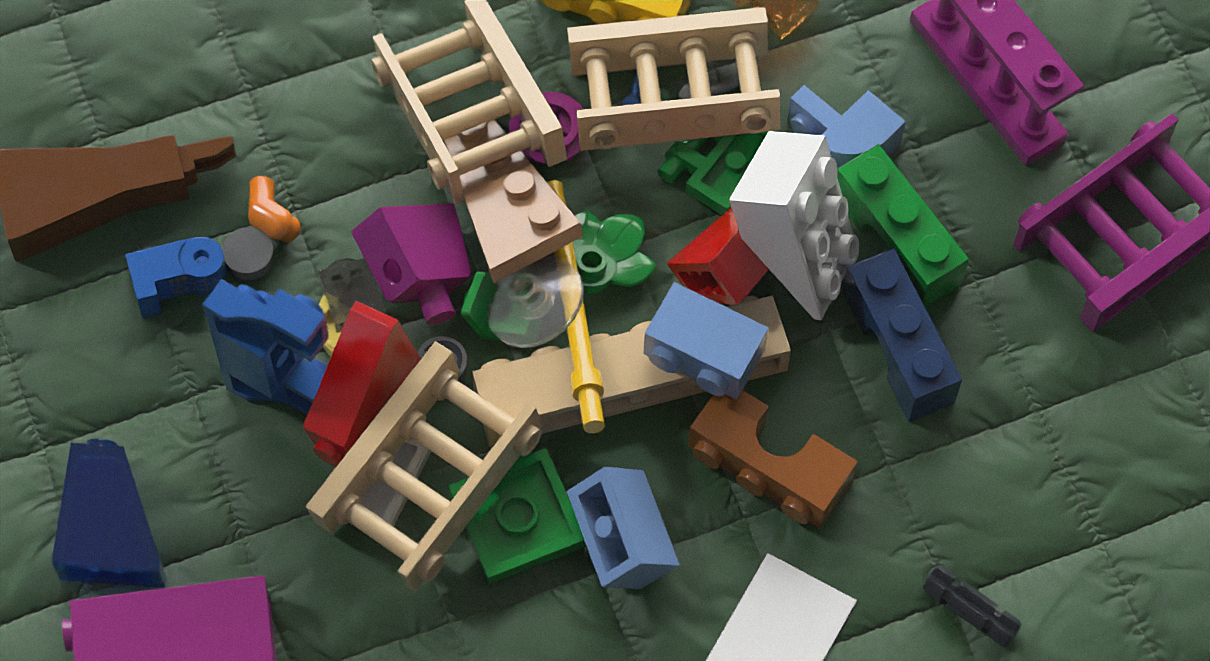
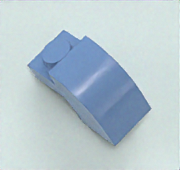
M805 85L790 98L787 119L794 133L825 136L831 158L836 160L837 168L877 144L889 156L901 144L906 123L904 119L869 90L841 116Z

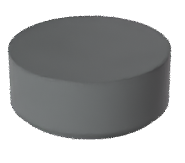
M253 227L237 229L223 243L222 250L226 269L232 276L240 280L251 281L259 279L266 275L273 266L275 255L272 241L260 229Z

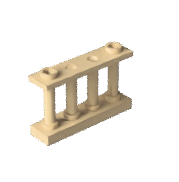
M464 0L468 21L462 23V29L397 55L393 54L382 33L373 37L377 57L371 59V65L377 81L381 87L390 86L430 158L427 161V166L438 190L446 187L455 205L465 202L460 175L526 148H529L532 152L539 150L548 167L567 160L562 126L486 0ZM468 47L472 51L480 49L482 53L481 62L416 88H412L405 75L408 71ZM487 80L492 84L499 82L502 87L500 90L501 95L434 122L430 120L423 107ZM506 114H509L511 117L518 115L521 119V129L451 157L442 141Z
M765 7L567 28L572 76L587 74L591 109L577 110L581 151L780 130L779 89L761 91L756 56L768 55V22ZM736 59L741 93L711 96L706 62ZM686 64L691 98L661 101L657 67ZM637 69L641 104L611 107L607 72Z
M436 341L305 506L315 523L330 534H333L340 524L351 523L405 562L398 572L405 585L414 592L417 591L424 581L429 583L438 575L445 563L446 557L444 554L519 456L525 457L530 454L536 447L542 434L540 430L542 423L536 407L527 402L514 419L458 381L460 370L453 353ZM448 399L501 435L500 439L483 460L426 422V414L437 400ZM416 440L470 477L451 502L394 464L393 456L405 441ZM383 481L437 518L419 544L361 505V497L373 482L379 483Z

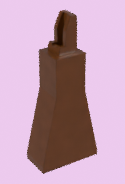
M172 134L116 147L0 149V208L7 241L15 262L26 260L130 212L189 199L187 186L198 182V173L219 169L237 157L232 135L177 146L175 135Z

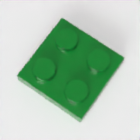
M547 448L518 458L464 528L488 585L587 546L571 502ZM469 478L448 485L452 500Z

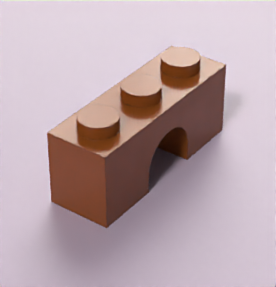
M743 390L737 400L726 394L723 396L713 395L690 427L688 447L693 449V455L710 468L718 469L720 466L736 476L739 485L755 496L765 494L781 504L782 511L792 520L800 524H807L809 522L820 529L852 483L858 461L814 434L798 453L787 457L772 455L765 451L757 440V437L766 425L769 406Z

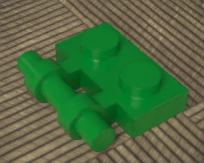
M769 131L756 134L745 133L674 141L665 152L666 160L657 170V173L668 183H673L681 172L691 173L692 176L686 183V193L723 215L731 208L729 199ZM707 139L716 140L718 142L707 157L698 152Z

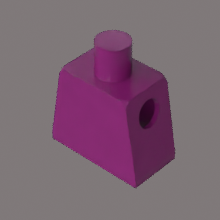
M454 203L379 207L351 231L386 300L392 304L419 302L428 325L444 322L455 315L449 294L470 278L471 270Z

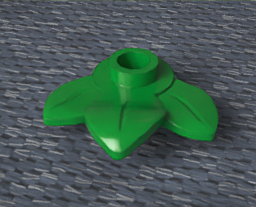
M587 210L575 215L580 222L583 237L573 241L581 292L587 294L599 293L610 284L626 287L635 286L648 279L656 270V263L646 255L638 252L645 234L644 223L640 217L630 214H619L609 217L601 223L596 216ZM584 265H596L598 267L588 268Z

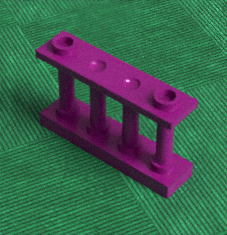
M929 0L911 11L909 21L1025 166L1065 143L1068 132L1050 110L1081 92L1084 84L1015 0Z
M1172 113L1157 124L1153 120L1145 123L1134 133L1130 144L1044 206L1038 202L1029 207L1017 221L1019 227L1013 246L1020 252L1039 239L1086 290L1084 296L1087 300L1080 319L1092 332L1106 324L1210 246V188L1169 145L1178 123V119ZM1152 156L1200 207L1198 210L1200 215L1189 223H1186L1183 219L1177 221L1131 171ZM1112 184H1115L1162 234L1160 239L1162 243L1151 251H1148L1145 247L1139 249L1093 198ZM1077 211L1123 260L1124 265L1122 268L1124 271L1113 279H1110L1107 275L1101 277L1055 226Z

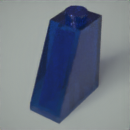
M93 438L89 439L87 443L71 442L51 562L60 580L166 588L167 577L129 459L124 446H118L117 443L111 440Z

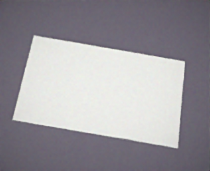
M767 553L706 661H823L857 600Z

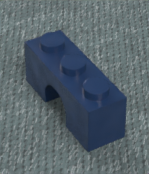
M895 249L848 266L842 293L863 334L866 335L871 332L876 334L887 360L888 373L886 379L907 421L911 422L955 404L962 378Z

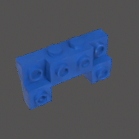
M221 279L203 303V308L226 389L246 401H275L289 405L308 415L327 368L326 364L314 359L329 338L323 309L315 301L302 294L293 297L279 289L274 296H271L261 290L256 292L245 285H239L236 288Z

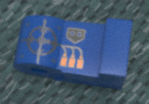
M207 237L180 240L125 254L142 318L162 313L160 300L189 292L200 295L211 294L220 280L225 281L227 277L223 250L215 240Z

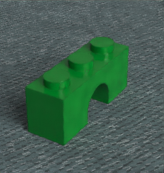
M879 144L837 168V179L841 193L848 202V217L861 233L873 227L882 237L888 249H895L924 307L962 285L969 258Z

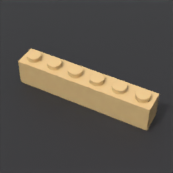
M773 295L760 299L756 296H746L740 303L730 304L727 308L768 327L766 348L748 381L788 371L791 349ZM651 321L634 326L630 332L614 336L605 333L589 336L594 366L601 372L604 394L600 398L603 418L706 392L696 383L695 379L679 371L676 373L663 371L652 364L649 357L643 354L644 335ZM557 346L544 347L533 352L530 357L512 362L508 359H497L484 364L480 370L472 371L474 392L514 419L527 402L536 407L542 423V428L540 429L542 434L583 423L579 401H576L572 395L570 375L574 369L570 347L563 349ZM483 424L489 447H492L500 439L501 435Z

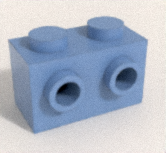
M674 282L645 332L643 354L649 357L652 364L669 373L679 371L695 379L696 383L706 392L716 396L726 394L737 400L766 348L768 327Z
M603 467L567 491L602 587L642 589L679 566L644 470Z

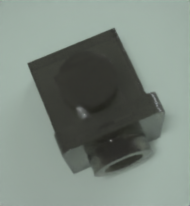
M352 258L340 259L330 264L328 268L318 271L322 295H325L336 333L342 331L349 311L356 301L386 314L375 277L364 258L358 260Z

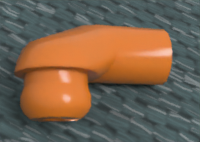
M266 176L252 178L249 186L248 208L250 224L254 228L262 230L273 240H280L284 243L294 241L299 236L301 225L299 220L292 216L287 209L274 202V180Z

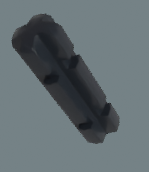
M938 565L924 582V591L938 601L942 598L948 602L947 608L978 630L987 629L989 631L987 636L1001 646L1006 647L1009 645L1021 628L1022 623L1020 620L1006 610L1003 613L997 610L998 604L964 580L961 583L955 581L957 575L944 566Z

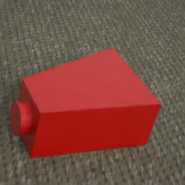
M732 207L666 263L682 286L719 304L740 303L769 270L742 240Z
M358 301L354 303L349 311L303 425V429L315 444L312 449L313 452L320 459L334 467L338 466L421 360L397 319Z

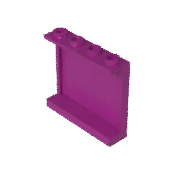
M265 575L70 600L71 619L62 621L66 652H74V661H277L270 592Z

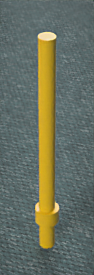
M557 180L547 182L566 205L563 184ZM571 242L554 251L574 369L570 375L573 398L579 401L584 431L597 433L605 427L600 401L604 394L601 372L594 366L574 245Z

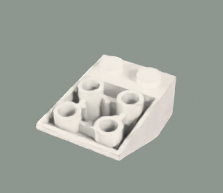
M769 131L729 201L742 240L814 319L822 320L831 301L835 300L840 292L841 282L847 272V267L855 264L858 258L859 240L856 235H853L848 217V202L842 196L837 179V163L834 158H831L826 137L823 135Z

